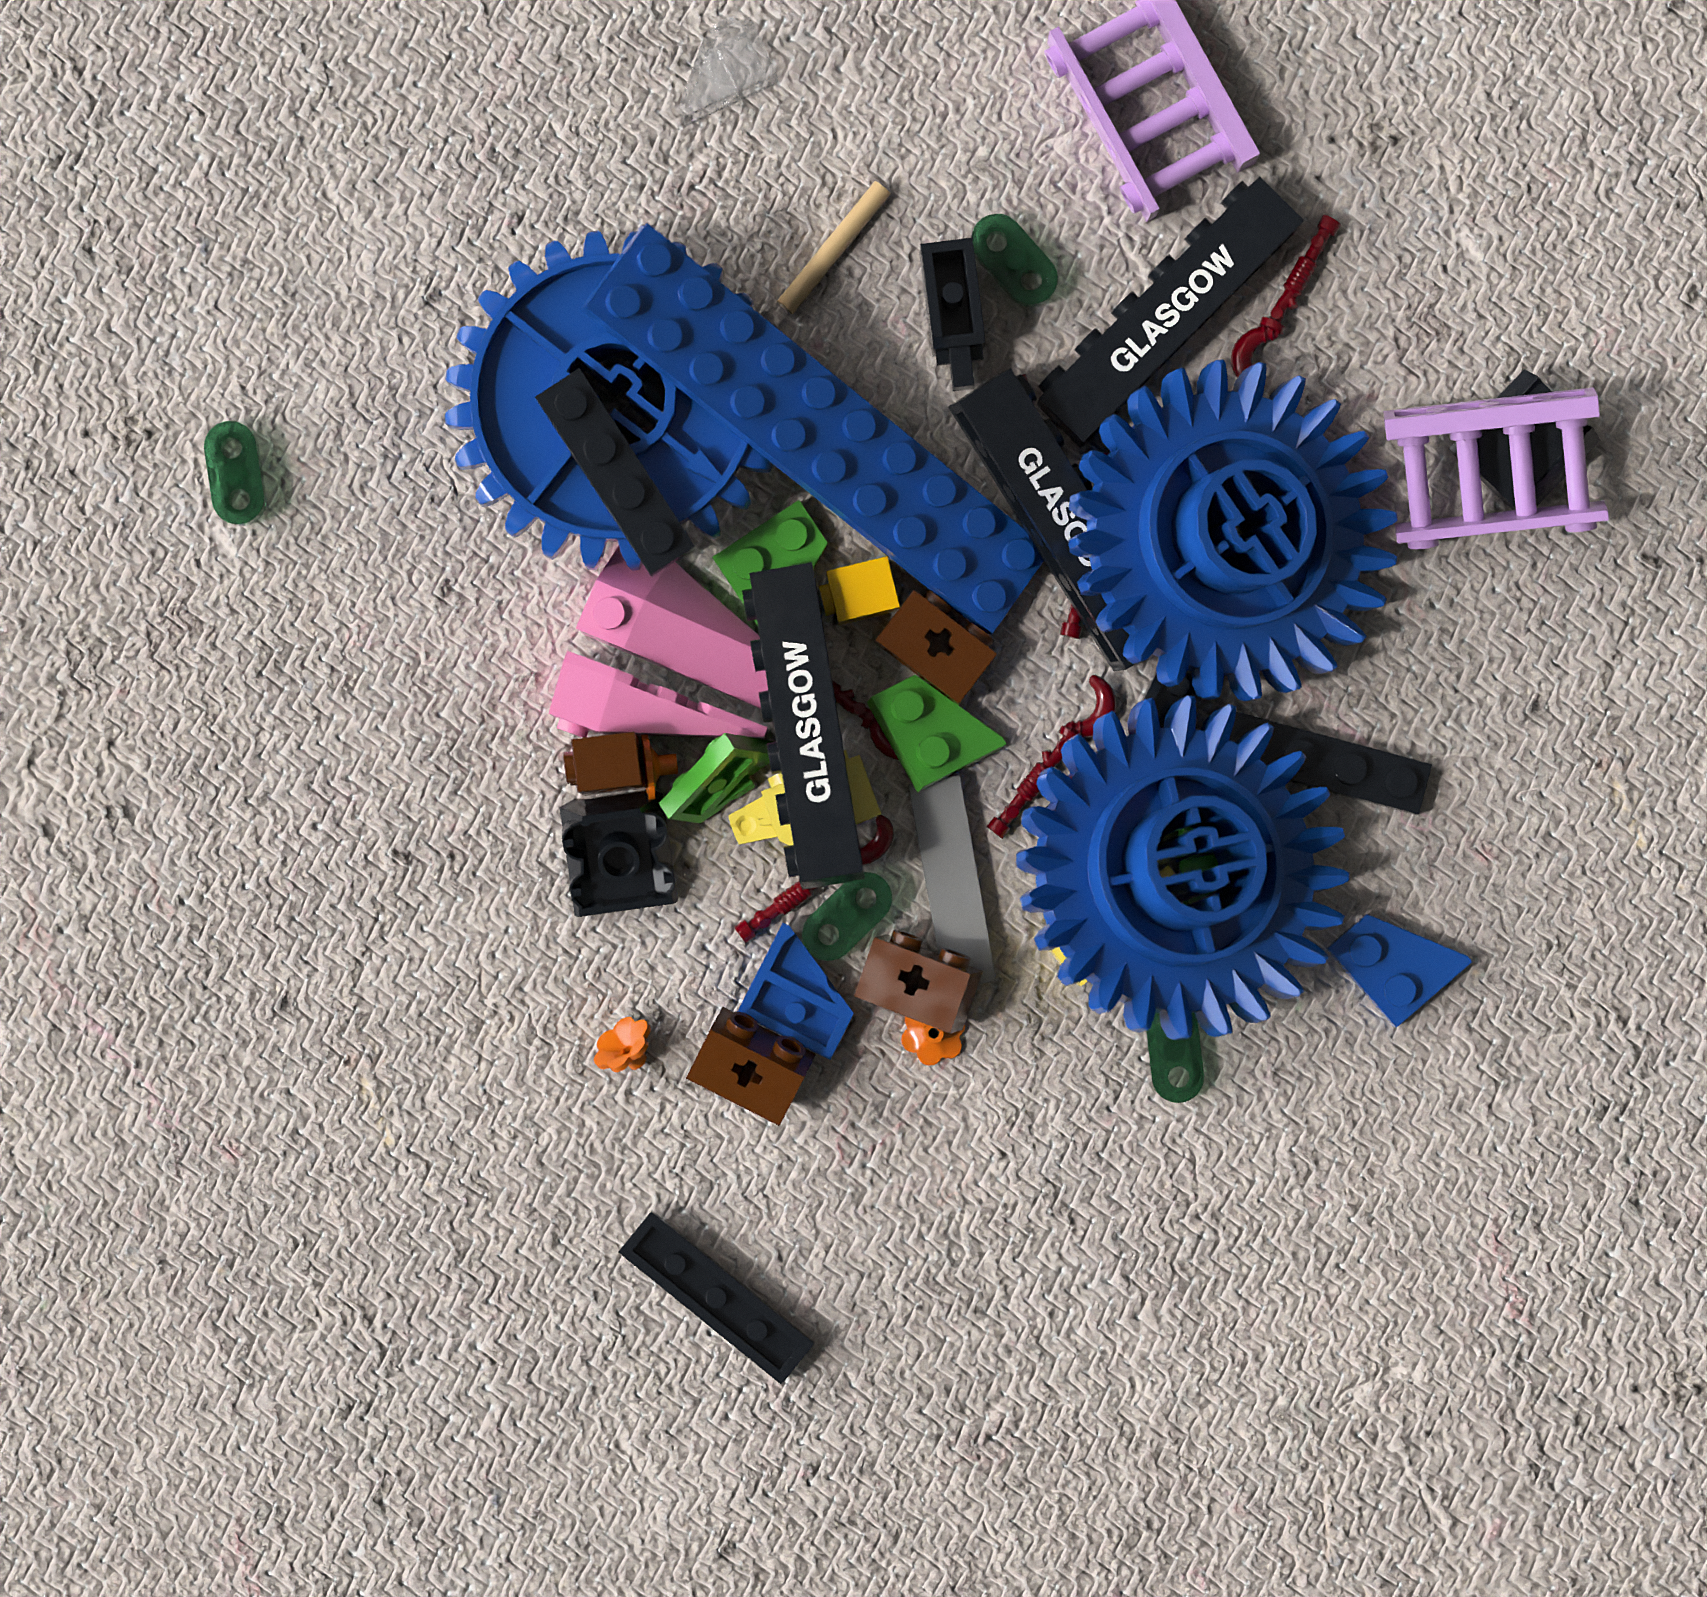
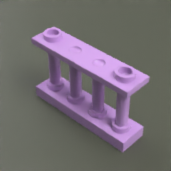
M1136 0V7L1070 43L1067 42L1058 26L1049 32L1047 43L1050 48L1044 50L1047 61L1058 78L1066 75L1122 176L1125 184L1119 188L1127 206L1133 214L1141 211L1146 222L1156 218L1160 209L1154 197L1220 161L1224 164L1232 162L1238 173L1255 164L1260 155L1257 146L1176 0ZM1145 25L1149 29L1154 26L1157 27L1165 41V44L1160 46V53L1093 89L1079 61ZM1169 71H1172L1174 74L1182 72L1191 88L1185 92L1186 97L1118 134L1104 109L1106 105ZM1194 116H1197L1199 119L1207 117L1216 133L1210 137L1211 143L1143 179L1129 154L1130 151Z
M1594 387L1383 411L1386 439H1397L1398 446H1402L1404 451L1411 522L1395 523L1397 544L1408 543L1409 549H1427L1438 546L1439 539L1563 525H1565V530L1568 532H1584L1596 529L1597 522L1609 521L1608 509L1604 500L1589 501L1583 426L1588 425L1587 418L1600 417L1598 395ZM1556 422V428L1562 429L1568 504L1537 508L1530 432L1535 431L1534 424ZM1503 428V434L1509 435L1516 510L1484 513L1477 438L1482 437L1481 430ZM1450 433V440L1456 441L1463 516L1432 519L1424 444L1429 443V436Z

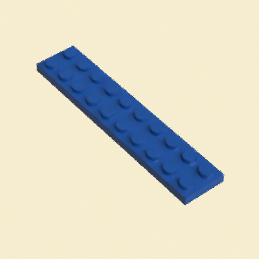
M648 223L639 228L580 308V310L985 633H994L1043 563V558L1024 528Z

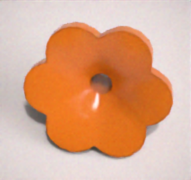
M648 734L641 735L646 790L648 799L651 800L655 799V788L660 776L678 774L676 753L658 755L650 744Z
M905 1016L907 1029L901 1037L902 1045L907 1051L917 1053V1057L922 1064L927 1066L935 1065L942 1057L951 1059L960 1053L962 1044L959 1037L964 1032L965 1024L963 1030L954 1033H947L937 1029L938 1036L931 1038L929 1030L934 1027Z
M625 1017L619 1020L612 1030L604 1032L597 1041L599 1051L594 1057V1063L600 1069L610 1068L615 1073L625 1070L628 1066L632 1070L641 1068L647 1059L645 1052L648 1048V1041L646 1039L651 1032L650 1025L645 1020L635 1022L632 1017Z

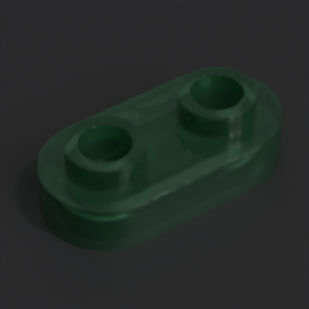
M990 214L983 217L975 225L971 236L973 238L975 258L1017 304L1024 307H1038L1045 304L1053 296L1058 282L1057 270L1052 261L1011 217L1004 214ZM994 234L1003 236L1007 244L1003 250L998 252L992 251L987 246V239ZM1027 273H1034L1040 278L1041 285L1035 290H1027L1023 287L1021 278Z
M224 421L215 425L208 432L204 441V453L212 504L217 515L227 523L234 526H247L256 522L262 516L267 504L259 445L256 436L248 427L236 421ZM232 440L240 441L242 445L240 455L236 458H227L224 453L225 445ZM245 491L250 497L249 504L246 508L237 510L232 505V498L237 492Z
M864 872L865 879L844 883L810 915L804 924L802 938L806 949L811 955L824 961H832L843 957L887 915L892 904V892L888 883L881 876L871 872ZM863 888H869L876 894V903L868 909L861 908L856 902V894ZM827 924L835 926L839 932L838 940L832 945L823 944L818 937L820 928Z
M1155 1013L1150 1029L1145 1031L1152 1086L1155 1092L1167 1101L1174 1103L1189 1101L1200 1092L1204 1083L1198 1020L1195 1013H1192L1191 1038L1173 1040L1166 1036L1161 1027L1160 1014ZM1174 1067H1183L1188 1075L1186 1083L1180 1087L1173 1086L1168 1079L1169 1072Z

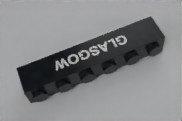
M1260 176L1249 187L1241 181L1222 200L1221 204L1226 208L1225 212L1213 224L1207 218H1204L1184 239L1190 247L1177 260L1170 254L1167 255L1147 276L1153 284L1140 297L1133 291L1129 293L1111 312L1117 320L1103 334L1097 328L1091 331L1075 348L1080 357L1067 370L1058 365L1038 385L1043 394L1039 397L1037 406L1080 448L1099 431L1102 422L1107 417L1115 414L1127 402L1130 395L1140 389L1277 252L1304 222V219Z
M1010 368L948 406L1113 672L1127 670L1135 665L1123 656L1124 644L1130 635L1123 627L1105 633L1101 631L1096 623V619L1099 613L1107 606L1102 595H1081L1077 581L1084 574L1092 571L1090 559L1078 557L1069 551L1068 539L1087 531V520L1077 517L1069 510L1070 496L1081 491H1091V482L1084 477L1078 464L1074 463L1071 465L1062 451L1061 447L1064 446V440L1055 424L1049 419H1042L1033 404L1037 398L1030 383L1021 374L1016 376Z
M812 562L749 573L752 588L742 590L747 621L757 620L760 636L759 640L750 641L756 672L765 671L768 685L767 691L759 692L760 706L764 723L774 722L777 742L767 743L772 774L782 773L785 793L775 795L780 825L790 824L793 845L784 846L788 876H799V882L803 890L863 880L865 875Z

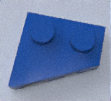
M1368 914L1362 916L1326 948L1392 1026L1396 1028L1472 963L1470 958L1462 953Z
M782 923L737 1011L748 1014L758 1024L782 1036L795 1038L807 1049L831 1060L854 1014L791 927L785 923Z

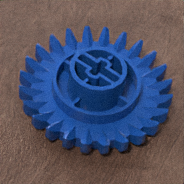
M598 230L587 233L583 257L571 259L566 248L559 241L554 240L547 243L545 246V259L548 269L538 275L528 265L520 261L512 263L508 270L511 281L517 291L509 299L498 292L485 290L480 294L478 301L492 321L487 329L477 326H463L456 335L460 344L468 351L476 354L474 364H459L450 367L446 371L445 380L447 383L459 390L470 392V401L449 409L445 414V424L451 429L474 430L476 438L465 444L456 453L455 462L460 470L476 469L488 465L492 471L481 482L476 491L475 498L482 507L493 505L508 495L514 500L505 523V529L513 538L520 536L538 519L545 523L542 533V551L545 557L552 560L556 558L565 547L569 537L574 535L580 537V551L583 563L588 570L595 571L603 559L607 541H618L626 564L632 571L640 570L643 563L535 396L580 368L582 373L585 371L616 396L619 395L624 387L628 388L626 396L631 408L652 423L655 428L647 434L616 409L610 413V416L621 433L634 442L630 444V447L680 524L682 525L690 521L701 533L713 540L721 535L717 516L710 505L717 497L743 510H747L752 504L745 486L735 476L739 467L754 472L770 473L773 464L580 310L620 256L618 253L609 254L607 243L602 233ZM637 231L630 232L629 236L624 242L622 251L625 249V247L628 245V243L631 241V239L634 237ZM673 242L675 246L687 255L685 244ZM710 263L702 267L718 281H722L723 268L717 263ZM744 292L736 294L753 308L754 303L749 294ZM610 358L635 360L633 366L636 374L632 370L617 364L611 371H608L598 362ZM652 371L664 383L666 389L663 413L647 401L642 382H645Z
M1225 360L1211 362L1202 369L1199 375L1195 395H1193L1190 380L1184 367L1168 373L1162 380L1160 392L1163 402L1162 408L1147 386L1133 392L1128 398L1127 404L1128 414L1134 426L1131 427L1125 420L1115 414L1107 417L1102 422L1099 433L1102 442L1110 450V453L1107 456L1104 453L1093 450L1083 454L1079 469L1085 478L1094 483L1092 491H1081L1070 496L1069 510L1077 517L1087 520V531L1068 539L1069 551L1078 557L1090 559L1092 571L1084 574L1077 581L1081 595H1102L1107 606L1099 613L1096 619V623L1101 631L1105 633L1123 627L1130 635L1124 644L1123 656L1129 662L1135 664L1146 660L1152 654L1159 658L1156 667L1157 679L1168 687L1180 684L1186 672L1191 671L1192 685L1197 696L1208 700L1220 697L1224 676H1227L1230 689L1237 699L1244 702L1261 699L1262 686L1259 671H1262L1268 684L1278 692L1288 693L1302 688L1292 659H1295L1302 668L1314 674L1333 671L1338 667L1337 663L1320 640L1325 638L1331 643L1342 646L1362 643L1367 637L1366 634L1343 614L1344 610L1368 611L1384 606L1387 600L1384 595L1375 589L1357 581L1359 574L1380 571L1397 564L1396 555L1364 545V535L1382 530L1397 522V512L1383 509H1361L1358 499L1373 491L1388 479L1386 470H1364L1349 474L1344 465L1366 444L1369 439L1367 433L1359 431L1329 442L1323 434L1333 422L1341 403L1333 399L1317 405L1302 416L1295 411L1306 383V378L1300 375L1283 382L1271 393L1269 398H1264L1267 367L1266 363L1257 362L1243 370L1235 381L1232 391H1228ZM1238 524L1241 528V532L1239 534L1235 528Z
M1186 696L1176 701L1170 707L1165 717L1164 728H1160L1158 712L1153 698L1145 699L1131 709L1127 722L1128 736H1126L1121 722L1114 711L1097 718L1093 724V740L1097 751L1094 752L1088 742L1079 734L1069 738L1063 744L1061 753L1063 763L1070 774L1067 776L1054 767L1043 770L1036 784L1041 795L1050 804L1048 808L1041 806L1030 807L1024 810L1021 824L1029 833L1038 837L1037 846L1027 848L1016 854V867L1025 873L1036 875L1037 888L1025 892L1020 896L1023 911L1043 913L1047 923L1034 937L1039 951H1050L1060 948L1066 959L1059 967L1057 974L1059 980L1066 987L1085 979L1090 982L1092 988L1088 995L1089 1007L1098 1014L1111 1011L1118 1001L1124 1003L1123 1017L1126 1027L1138 1033L1149 1030L1155 1013H1159L1161 1027L1167 1037L1173 1040L1191 1038L1192 1013H1195L1199 1026L1209 1036L1219 1037L1233 1033L1227 1004H1229L1238 1017L1248 1023H1258L1271 1018V1013L1257 989L1261 988L1268 995L1279 999H1291L1300 996L1304 992L1303 987L1283 965L1287 962L1293 966L1308 968L1326 963L1329 955L1316 944L1303 937L1302 934L1304 930H1325L1343 924L1345 916L1340 912L1312 901L1314 892H1321L1349 881V872L1331 866L1314 865L1313 858L1314 853L1327 849L1341 841L1345 837L1344 829L1339 827L1306 828L1303 820L1305 816L1316 810L1330 796L1328 788L1306 789L1290 795L1285 785L1298 772L1306 756L1302 751H1298L1274 760L1267 765L1263 763L1260 758L1268 746L1274 727L1269 723L1251 729L1235 743L1230 741L1229 738L1236 715V706L1227 704L1212 712L1203 722L1200 730L1195 729V696ZM1186 827L1194 829L1159 843L1160 837L1167 836ZM1212 854L1215 855L1218 866L1203 872L1196 870L1161 878L1158 871V866L1173 860L1180 862ZM1216 890L1215 896L1189 905L1180 903Z

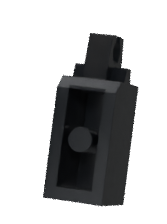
M973 238L920 244L919 256L932 357L936 356L937 366L949 364L953 392L974 389L972 361L984 360L985 331Z

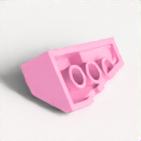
M618 546L596 579L576 629L590 638L761 709L759 692L767 691L768 685L765 671H755L750 641L759 640L760 636L676 562L651 577L643 564L640 570L632 571L626 564Z
M567 651L549 710L551 716L560 719L557 729L581 738H586L589 730L599 734L636 732L638 735L648 734V736L717 738L724 733L765 740L769 730L766 726L712 705L688 700V697L668 688L639 682V679L633 677L634 675Z

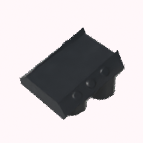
M1524 369L1496 398L1552 391L1537 375ZM1556 422L1534 424L1535 431L1530 432L1537 506L1566 477L1562 429L1556 428ZM1590 425L1583 426L1585 456L1601 441L1594 428ZM1503 428L1481 430L1482 437L1477 438L1481 481L1512 510H1516L1509 435L1503 434ZM1455 441L1448 449L1457 458Z
M645 789L642 792L593 799H573L559 807L562 823V843L567 858L570 892L575 916L583 917L669 905L678 901L666 814L659 805V802L663 799L662 792L655 791V799L651 800L648 799L647 790Z

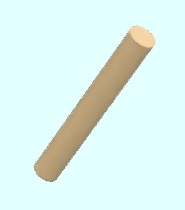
M874 181L777 300V303L786 311L794 314L891 195L884 186Z

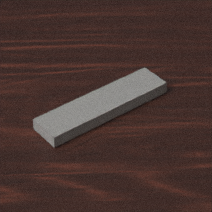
M960 775L947 777L918 793L913 784H908L938 954H940L941 948L965 954L971 958L969 966L983 971L979 984L996 981Z

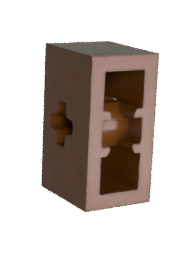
M913 590L876 638L875 644L919 678L959 705L995 659L997 653L989 648L994 640L971 622L965 628L956 623L948 616L953 608L933 592L928 590L924 596H921ZM943 632L947 633L950 636L948 647L953 651L950 656L943 652L938 653L935 657L929 655L930 643L926 636L930 633L938 637Z
M636 732L571 739L573 751L563 753L567 784L571 786L577 785L578 793L583 796L646 788L640 737Z
M894 929L892 935L887 934L874 937L854 997L947 1033L963 1030L983 973L982 970L969 966L971 958L947 948H941L940 954L921 947L923 939L901 930ZM923 969L922 977L930 982L927 987L917 989L919 981L911 977L912 971Z
M722 1007L686 1079L780 1126L816 1054L805 1049L803 1044L795 1038L784 1035L780 1036L758 1025L756 1020L748 1014L733 1012Z

